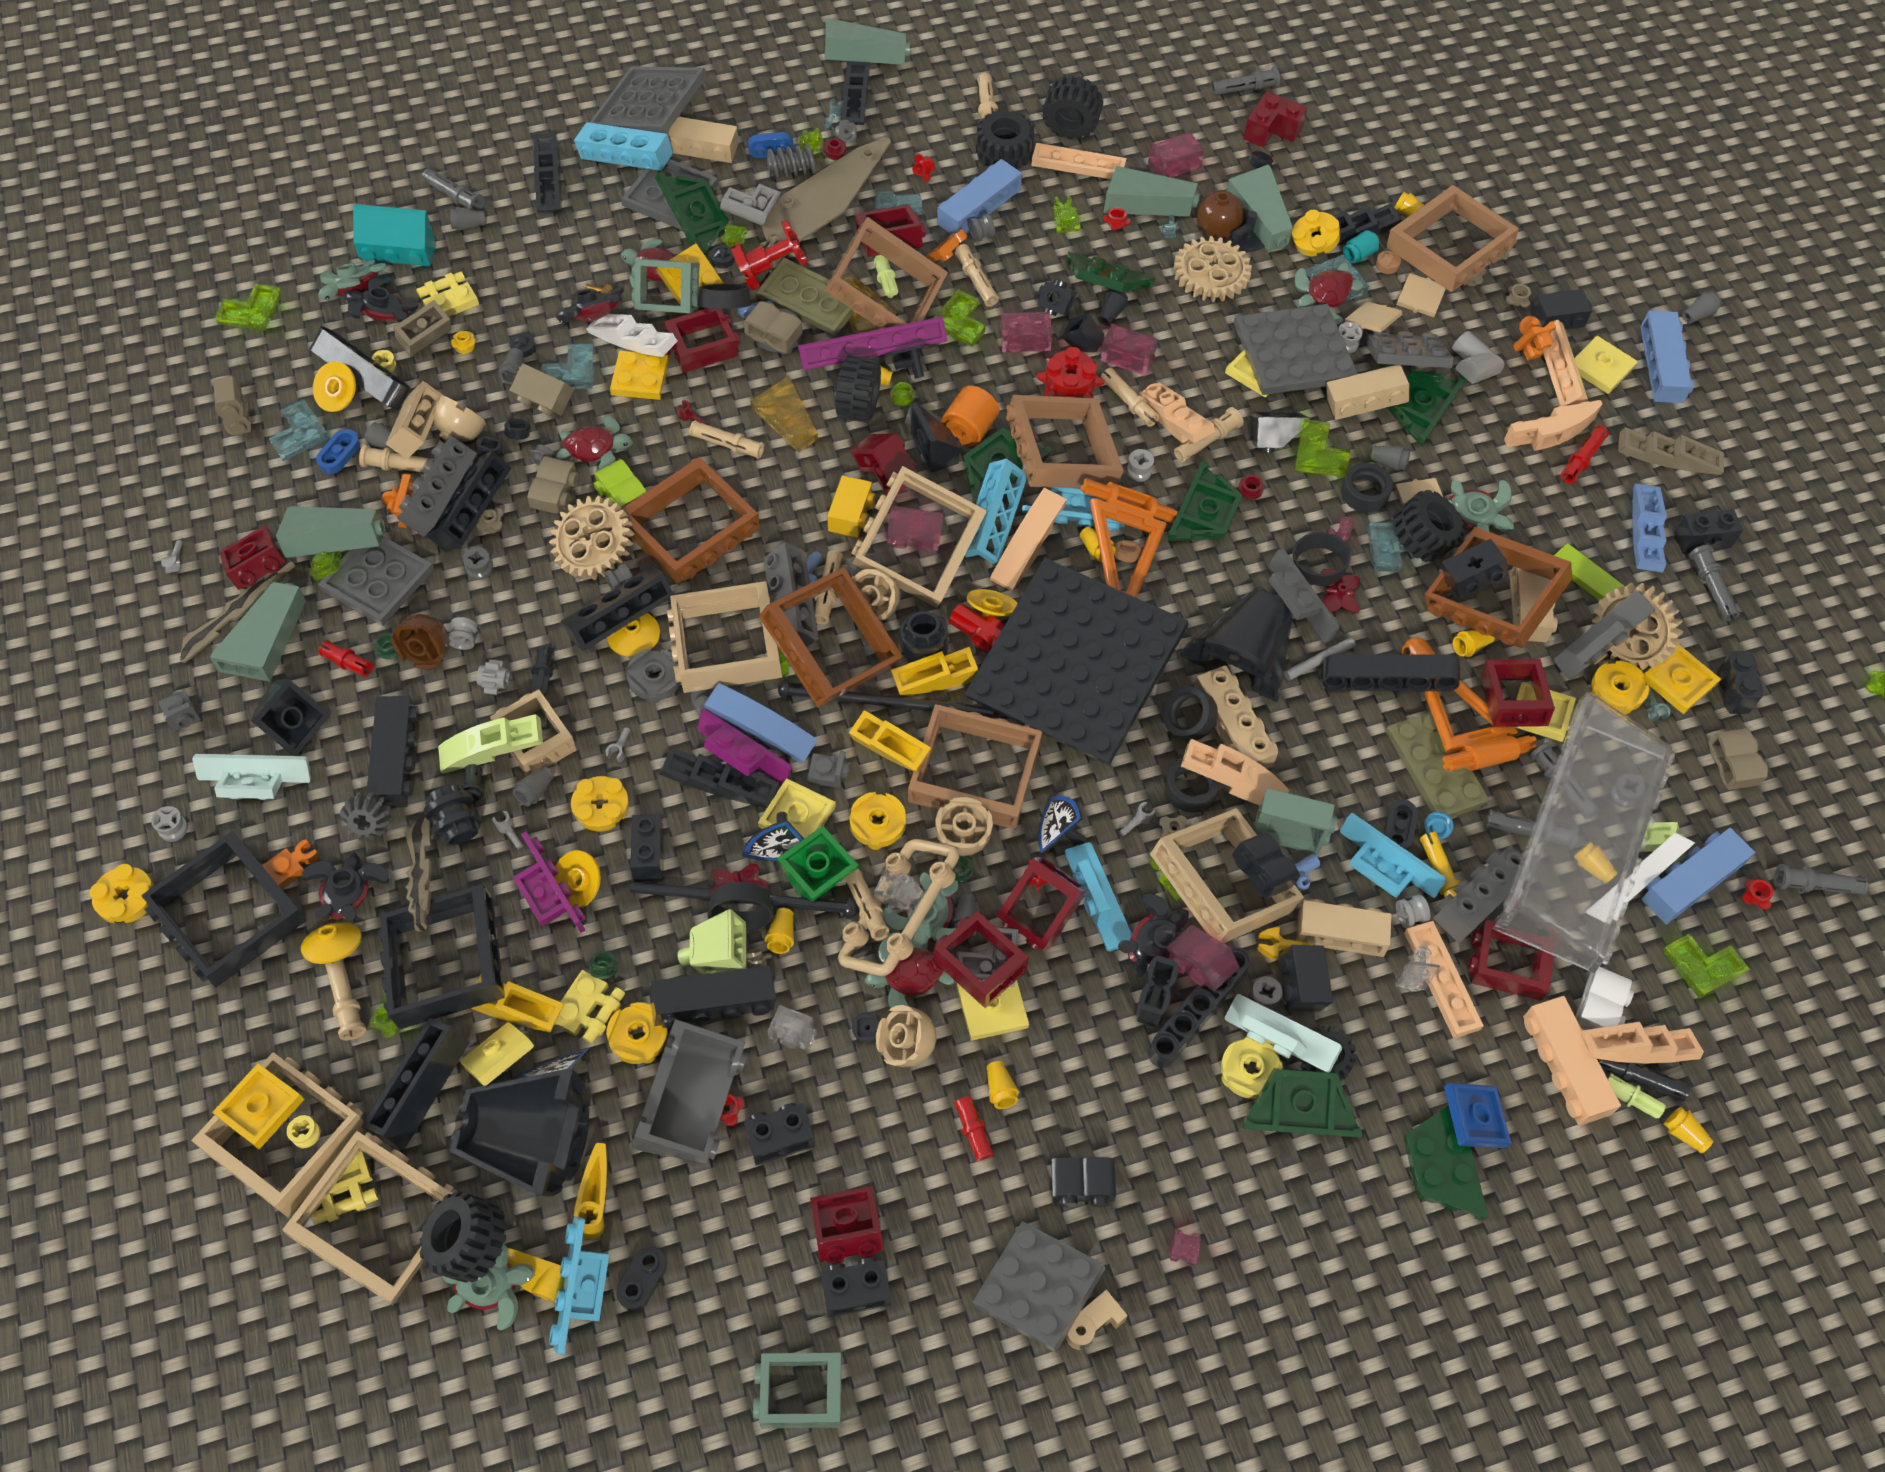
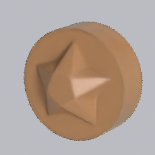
M1383 251L1377 257L1376 268L1384 274H1393L1398 271L1401 258L1392 251Z
M1121 540L1116 543L1114 556L1124 562H1136L1139 560L1141 547L1137 543L1130 540Z

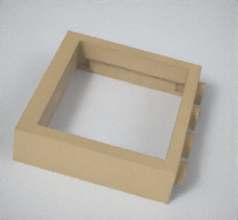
M902 466L898 474L892 473L887 483V486L891 488L888 495L882 494L875 508L879 512L875 519L869 518L863 530L867 533L864 541L858 539L851 553L856 556L852 564L863 570L879 569L888 573L897 582L898 588L937 608L950 586L987 510ZM902 484L969 519L933 592L865 557Z
M766 581L670 596L672 609L667 610L669 623H674V626L669 627L671 643L676 642V646H671L674 663L678 662L679 666H674L676 683H682L684 693L713 689L718 683L724 686H732L782 678L777 644L763 623L768 657L689 669L683 619L760 607L761 613L770 604Z
M1237 808L1160 838L1150 853L1216 947L1291 914L1304 898L1294 885L1292 888L1272 896L1276 904L1236 922H1233L1181 850L1223 833L1236 849L1240 842L1256 836L1257 834Z
M273 1052L262 1063V1067L281 1081L286 1077L344 1120L281 1193L221 1147L235 1131L215 1115L191 1141L289 1218L307 1198L356 1131L363 1134L366 1130L361 1127L364 1123L361 1116L364 1113L352 1102L344 1105L340 1102L343 1097L333 1088L328 1086L324 1090L319 1086L322 1082L311 1072L307 1071L305 1074H302L298 1071L301 1068L300 1065L292 1058L287 1057L283 1060Z
M356 1131L283 1228V1232L391 1305H394L423 1264V1259L420 1258L419 1253L421 1247L392 1286L304 1228L305 1224L361 1150L438 1201H443L444 1196L453 1194L456 1190L449 1184H446L443 1188L434 1182L435 1175L420 1166L416 1170L408 1165L409 1158L396 1149H393L390 1153L382 1148L381 1144L383 1142L375 1135L373 1136L367 1132L364 1136Z

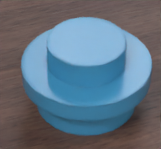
M1444 812L1429 814L1424 823L1426 833L1430 836L1429 833L1437 832L1439 839L1448 837L1452 833L1454 826L1452 818Z

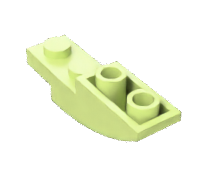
M535 714L511 721L503 717L454 735L438 746L440 772L444 774L464 769L465 766L470 764L480 765L495 761V756L543 744L540 717Z

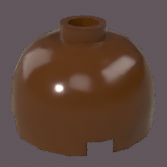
M1227 191L1209 193L1200 202L1196 216L1197 226L1199 229L1200 227L1205 229V234L1212 237L1224 238L1232 236V232L1241 227L1243 223L1244 210L1242 203L1236 195Z
M417 614L404 619L395 629L391 638L393 648L398 656L404 661L408 658L410 661L416 662L413 666L418 669L428 670L435 668L445 657L449 648L448 631L444 625L436 618L425 614Z

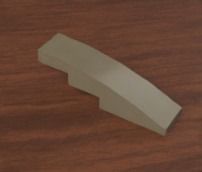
M1627 427L1619 433L1618 452L1678 470L1715 475L1724 473L1723 452L1684 435H1680L1676 440L1655 431L1645 436Z

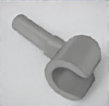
M181 540L176 541L171 556L161 558V564L166 568V574L181 570L179 559L183 545Z
M625 727L616 744H610L606 748L608 759L616 751H619L617 755L618 762H622L625 759L623 747L630 733L629 728Z
M1147 802L1139 805L1132 821L1119 831L1122 836H1125L1139 824L1150 823L1155 810L1149 814L1144 813Z
M502 811L506 818L503 822H497L495 817L492 820L497 831L505 833L519 850L523 847V844L513 830V822L509 813Z

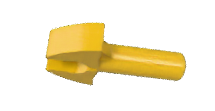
M1273 927L1261 932L1258 939L1270 940L1274 945L1269 946L1259 943L1257 950L1267 958L1276 961L1278 953L1291 945L1314 944L1284 939L1279 934L1280 927Z

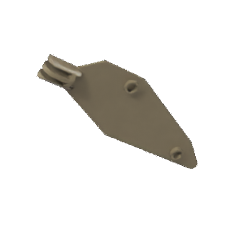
M884 137L854 149L783 194L764 225H761L766 238L764 248L766 249L787 239L781 225L782 221L788 219L799 241H802L845 213L890 146L891 139ZM785 256L772 262L773 269L778 266Z

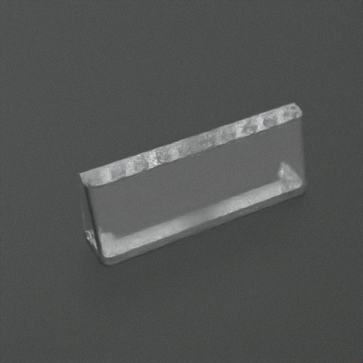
M1585 691L1571 714L1567 728L1568 733L1510 893L1505 899L1504 910L1501 915L1497 916L1493 929L1595 973L1601 964L1607 965L1612 956L1613 949L1609 948L1611 941L1614 942L1619 934L1621 926L1617 925L1618 918L1621 919L1627 909L1628 903L1624 902L1625 896L1628 897L1634 887L1635 881L1631 877L1632 874H1636L1642 862L1638 855L1639 852H1643L1647 845L1649 837L1645 836L1646 830L1649 831L1654 823L1656 816L1652 814V811L1657 809L1661 801L1662 794L1658 792L1659 789H1663L1667 782L1669 774L1665 773V770L1671 766L1675 753L1671 752V745L1598 696Z

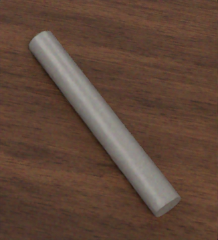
M1350 637L1284 671V676L1290 681L1323 664L1327 656L1342 654L1354 648L1356 643Z

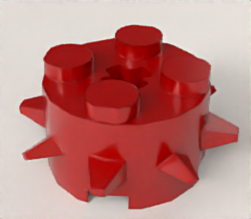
M1069 347L1065 351L1056 353L1052 358H1047V370L1036 375V379L1045 383L1046 392L1044 396L1094 398L1092 395L1094 388L1104 385L1105 381L1096 376L1097 363L1085 353L1080 352L1077 347Z

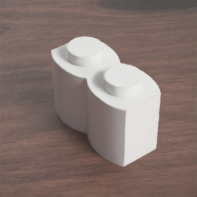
M1597 966L1589 975L1575 1016L1579 1025L1586 1029H1595L1624 1024L1626 1017L1622 1015L1624 1006L1628 1007L1634 991L1630 990L1632 980Z

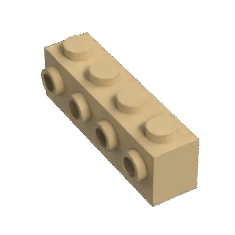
M1226 665L1197 676L1194 687L1207 692L1217 704L1218 718L1215 729L1225 746L1248 756L1266 769L1273 767L1278 755L1277 745L1267 736L1261 718L1256 717L1250 699L1241 692L1237 677L1230 673Z

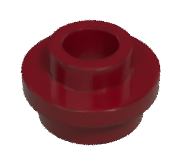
M832 138L824 143L823 150L829 159L838 160L844 156L846 144L841 139Z
M1247 475L1239 482L1238 491L1244 498L1257 499L1263 494L1264 485L1258 476Z

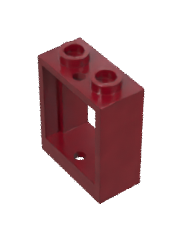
M910 204L855 214L856 232L868 217L913 249L923 247L922 237L926 236L925 226L923 222L920 223L918 213L913 211ZM862 241L860 242L867 257L881 255Z
M707 308L664 321L665 332L673 333L677 339V342L671 349L682 373L738 356L737 346L740 345L737 331H732L731 319L728 313H723L722 309ZM714 326H720L725 336L724 339L687 349L681 337Z
M1541 659L1486 660L1480 679L1493 727L1549 726L1555 706ZM1531 680L1536 700L1504 701L1499 681Z
M1042 856L1036 857L1031 860L997 914V917L1003 921L1002 925L1006 929H1018V932L1026 937L1025 941L1031 947L1037 950H1045L1053 946L1089 889ZM1036 874L1068 896V899L1044 936L1012 914V911Z
M978 911L971 917H964L956 926V930L949 936H942L934 947V962L984 1008L989 1006L1028 969L1029 957ZM976 930L1008 958L984 982L979 980L951 954Z
M1485 920L1479 929L1474 930L1471 945L1475 946V954L1471 955L1468 963V972L1472 973L1471 984L1541 1001L1550 990L1556 937ZM1490 938L1535 949L1531 979L1487 968Z

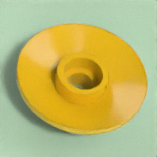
M336 361L322 366L313 382V395L316 403L322 409L329 412H338L345 409L352 401L356 390V380L352 370L346 364Z
M977 589L970 591L967 595L968 603L981 611L984 617L1011 616L1018 604L1010 596L993 590Z
M646 613L606 639L608 645L615 653L624 657H633L643 650L654 649L660 638V628L656 619Z
M575 850L563 855L555 866L559 874L554 876L558 884L563 881L570 891L572 897L567 899L570 905L574 906L577 904L579 908H583L595 898L599 890L601 880L599 866L596 860L584 851Z
M348 922L326 924L315 929L305 937L301 944V953L307 961L316 964L339 961L352 954L359 947L362 940L361 931L356 925Z

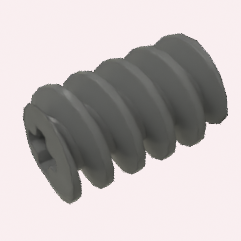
M808 144L804 145L803 151L799 145H796L794 153L790 146L786 147L785 154L781 147L777 148L776 155L771 148L767 151L766 159L769 178H771L772 172L775 173L777 178H780L781 171L784 172L786 177H789L790 170H793L795 176H798L800 168L804 175H807L808 167L812 169L814 174L816 173L814 153Z

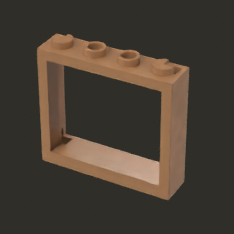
M1452 185L1390 230L1386 247L1447 290L1453 292L1462 284L1465 285L1474 275H1479L1490 263H1495L1505 252H1510L1514 244L1517 243L1516 237L1519 228ZM1451 210L1495 238L1457 267L1414 239L1415 236Z
M867 217L857 230L824 291L880 329L908 324L841 279L862 241L928 286L910 323L923 321L948 272Z
M1013 395L1010 405L1006 407V420L1010 423L1011 436L1015 439L1017 455L1021 458L1023 473H1026L1030 487L1081 488L1086 478L1105 485L1109 482L1119 483L1124 470L1098 399ZM1028 418L1082 420L1098 465L1043 463Z
M935 704L923 741L932 750L917 772H913L908 787V802L939 810L941 807L943 808L949 804V801L954 798L969 797L977 799L987 811H990L993 824L1016 830L1040 749L1042 731L1030 728L1027 725L1013 724L1005 719H993L977 712L969 713L957 710L952 706L945 707ZM940 727L1030 749L1014 805L923 783Z

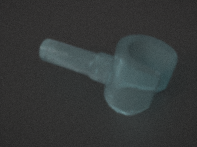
M830 100L829 117L824 125L825 129L828 130L835 117L842 116V101L840 105H834L835 100Z
M1174 215L1169 216V224L1162 226L1164 239L1176 238L1175 230L1177 229V224L1174 223Z
M1649 687L1647 698L1652 708L1648 714L1649 718L1652 721H1657L1660 717L1659 712L1662 715V719L1665 720L1670 716V708L1665 704H1659Z

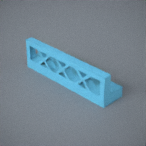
M1008 459L989 463L976 502L977 506L987 510L965 554L966 557L980 555L993 565L998 564L1027 479L1026 473H1023V470ZM1011 473L1018 477L1013 488L1009 479ZM1004 494H1007L1009 506L1006 510L1002 502ZM997 516H999L1002 524L1000 532H997L994 523ZM989 539H992L995 548L993 554L986 550Z

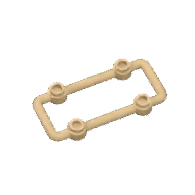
M913 839L904 845L900 853H892L886 858L885 863L888 873L873 896L875 902L880 906L896 880L905 877L909 873L911 864L908 860L914 851L947 856L944 862H936L931 866L929 872L932 883L902 933H894L888 938L887 950L889 955L885 962L878 964L850 957L855 949L863 947L869 939V934L866 931L868 927L859 919L857 923H849L843 929L845 944L838 955L840 965L876 976H886L895 969L900 960H904L911 955L914 948L911 940L940 890L950 886L955 880L956 875L953 868L959 859V851L956 847Z

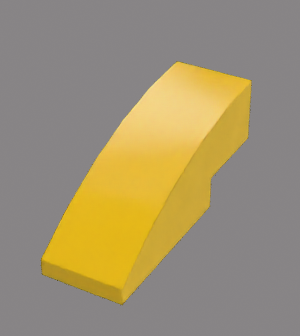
M970 647L946 656L941 651L891 671L899 694L910 695L940 691L970 683L977 674L978 668Z
M865 710L849 732L854 741L914 772H917L932 750L931 747L886 720L883 722Z
M481 975L476 984L482 982ZM508 981L507 984L503 983L505 998L470 1008L520 1026L551 1032L564 1003Z

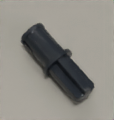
M540 646L537 648L535 665L531 669L533 678L530 693L539 689L543 696H546L549 678L553 676L551 667L555 652L553 648L547 647V653L544 656L545 646Z

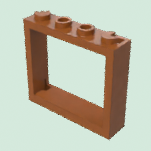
M700 457L622 508L629 515L627 518L633 524L629 527L634 532V535L630 538L677 585H680L688 578L692 579L698 571L712 565L717 558L726 552L732 551L737 544L747 537H752L753 533L760 529L758 513ZM704 481L741 518L676 561L640 524Z
M1474 527L1454 556L1492 539L1506 558L1507 564L1552 581L1521 624L1516 626L1447 599L1446 597L1452 588L1445 580L1442 570L1424 594L1427 611L1435 616L1450 619L1457 625H1465L1475 629L1482 635H1490L1500 639L1507 645L1523 648L1573 579L1571 562Z
M844 567L768 604L759 615L760 620L818 708L889 670L903 657L897 648L898 645L892 641L885 630L884 624L877 618L870 607L869 601L863 597L855 584V580L850 577ZM833 588L881 661L834 688L784 614V612Z

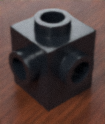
M1054 279L1053 282L1045 281V284L1041 285L1038 290L1037 299L1039 301L1037 305L1044 307L1043 312L1056 316L1057 313L1069 315L1077 291L1066 288L1068 283L1058 279Z

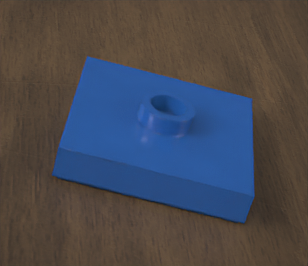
M1449 1083L1444 1086L1459 1146L1507 1148L1512 1145L1496 1086Z

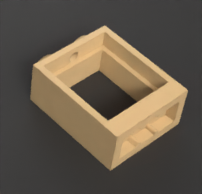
M539 689L524 695L519 701L508 707L500 708L494 715L490 716L491 721L503 717L511 721L527 717L541 709L557 731V735L525 753L522 750L510 752L526 777L541 766L549 767L577 751L573 737Z

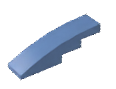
M1635 483L1633 487L1632 517L1636 568L1663 573L1666 566L1663 548L1667 541L1663 525L1667 515L1661 487Z
M720 683L716 685L703 705L746 736L750 737L753 735L774 751L780 749L800 764L806 760L818 740L769 708Z

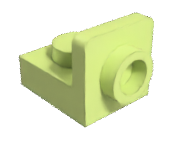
M1677 822L1642 823L1639 847L1641 852H1654L1674 833L1685 837V834H1680Z

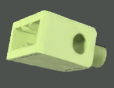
M729 909L693 927L690 930V946L678 951L680 964L683 967L691 965L700 974L746 969V922L733 910Z

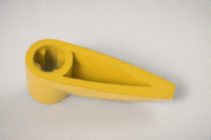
M596 1143L581 1181L574 1210V1216L584 1218L585 1222L588 1221V1218H594L590 1224H584L582 1239L587 1241L599 1238L605 1229L603 1211L606 1195L607 1155L606 1144Z
M507 1248V1262L512 1266L527 1264L533 1266L535 1270V1276L529 1282L519 1286L542 1299L555 1303L557 1291H562L564 1277H560L561 1266Z

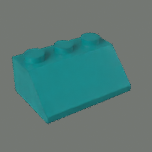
M354 205L353 243L359 260H375L377 262L421 266L431 265L436 249V241L426 210Z

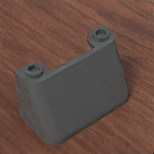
M675 1019L631 1148L642 1152L706 1163L708 1158L714 1159L720 1141L715 1140V1132L736 1070L742 1072L748 1056L747 1053L743 1052L746 1042Z

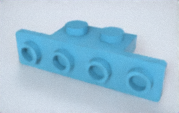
M1051 488L1052 492L1067 499L1066 505L1055 520V523L1067 524L1068 520L1078 521L1079 526L1093 527L1094 519L1090 499L1095 497L1084 494L1081 489ZM1023 505L1022 514L1026 515L1031 506ZM1106 518L1108 530L1117 531L1119 527L1125 526L1123 523Z
M1350 813L1340 829L1341 834L1361 847L1349 865L1395 898L1401 894L1410 882L1435 898L1447 881L1443 875L1354 813Z
M1088 842L1066 849L1065 856L1073 872V879L1089 889L1084 896V906L1088 915L1092 916L1106 950L1110 952L1118 949V944L1123 940H1130L1132 933L1092 844Z
M575 1216L573 1224L568 1223L566 1229L565 1243L570 1244L568 1257H563L561 1262L560 1277H564L563 1290H558L556 1294L555 1311H559L557 1325H552L549 1344L554 1345L553 1351L561 1355L565 1353L570 1319L599 1321L609 1260L608 1253L581 1251L585 1219Z

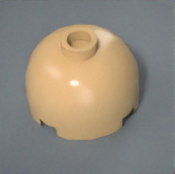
M441 396L433 411L434 426L441 432L439 437L446 441L451 435L462 443L476 438L482 431L485 420L467 407L463 408L457 405L458 402Z
M865 569L851 577L855 580V584L863 597L869 601L871 609L879 620L887 619L896 611L900 602V590L897 582L888 573L879 569Z
M969 797L954 798L949 801V804L938 810L935 820L936 835L941 844L956 847L960 856L973 855L981 851L990 840L993 829L992 815L977 799Z
M905 1005L894 1006L888 1010L892 1011L888 1017L882 1018L879 1022L876 1032V1047L878 1052L883 1053L885 1058L883 1060L887 1064L903 1068L918 1066L930 1057L935 1048V1026L930 1017L917 1008Z

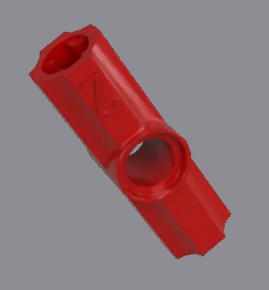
M963 603L957 605L949 618V624L970 636L975 646L986 652L991 650L1004 628V624L993 616L985 618Z

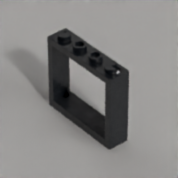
M233 831L141 895L149 905L144 909L154 922L158 919L163 922L164 925L159 929L170 942L174 939L179 942L180 946L175 949L186 962L192 959L197 966L192 970L203 983L209 980L215 988L306 922L295 904ZM237 856L284 914L213 966H210L164 907Z
M484 884L431 899L430 912L427 915L428 926L474 912L482 982L408 1005L401 933L415 930L414 917L408 911L409 906L380 914L381 930L378 931V935L383 943L380 960L385 971V976L382 977V986L387 998V1002L384 1003L383 1007L387 1011L388 1020H392L399 1029L427 1022L429 1018L434 1020L505 998L494 900ZM416 903V904L418 905V906H417V909H418V912H419V915H420V909H421V908H420L419 903Z

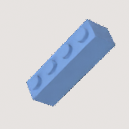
M1002 159L994 165H990L985 172L973 178L968 185L959 189L952 197L939 205L937 209V225L950 234L961 229L966 233L969 231V219H980L984 214H991L1021 190L1022 173Z
M1648 311L1640 328L1654 402L1684 403L1688 394L1693 391L1694 381L1690 378V361L1686 358V341H1683L1682 322H1679L1678 312Z
M1731 828L1722 834L1716 831L1704 842L1706 844L1704 848L1695 847L1685 856L1687 861L1683 864L1679 861L1675 862L1666 870V877L1661 879L1657 876L1645 887L1648 892L1641 900L1666 925L1744 866L1756 853Z

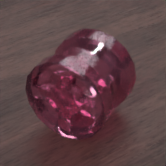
M1174 1229L1170 1248V1261L1185 1260L1189 1265L1196 1266L1201 1234L1193 1232L1191 1235L1184 1234L1182 1230Z

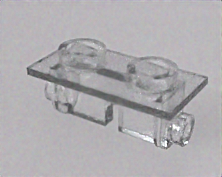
M1419 946L1415 949L1413 959L1405 965L1395 986L1404 987L1406 990L1413 992L1426 989L1440 968V965L1432 964V952L1428 947Z

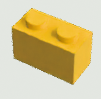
M842 475L827 516L828 531L856 538L859 537L861 528L864 529L868 522V508L872 509L875 502L876 494L872 493V482Z

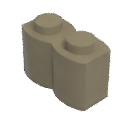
M759 302L744 320V331L752 339L766 343L779 352L787 353L802 334V322L796 315L781 312L771 303Z
M233 376L214 379L215 409L217 414L223 418L225 430L231 435L250 432L249 402L242 394L240 382Z
M544 456L528 492L527 499L530 508L560 515L563 508L568 507L570 502L569 492L572 487L577 486L579 480V473L576 472L575 464Z
M1747 728L1717 732L1708 741L1711 755L1718 765L1722 782L1728 790L1759 786L1768 777L1767 763L1757 753V740Z

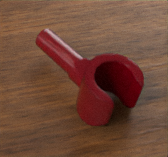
M681 401L684 409L676 407L680 420H696L709 425V423L692 412L688 401Z

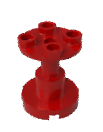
M788 219L781 222L787 239L766 249L761 245L747 253L740 242L731 246L735 261L740 271L747 278L745 281L751 291L761 287L758 278L759 274L773 268L772 262L794 252L802 267L809 263L804 251L800 248V241Z

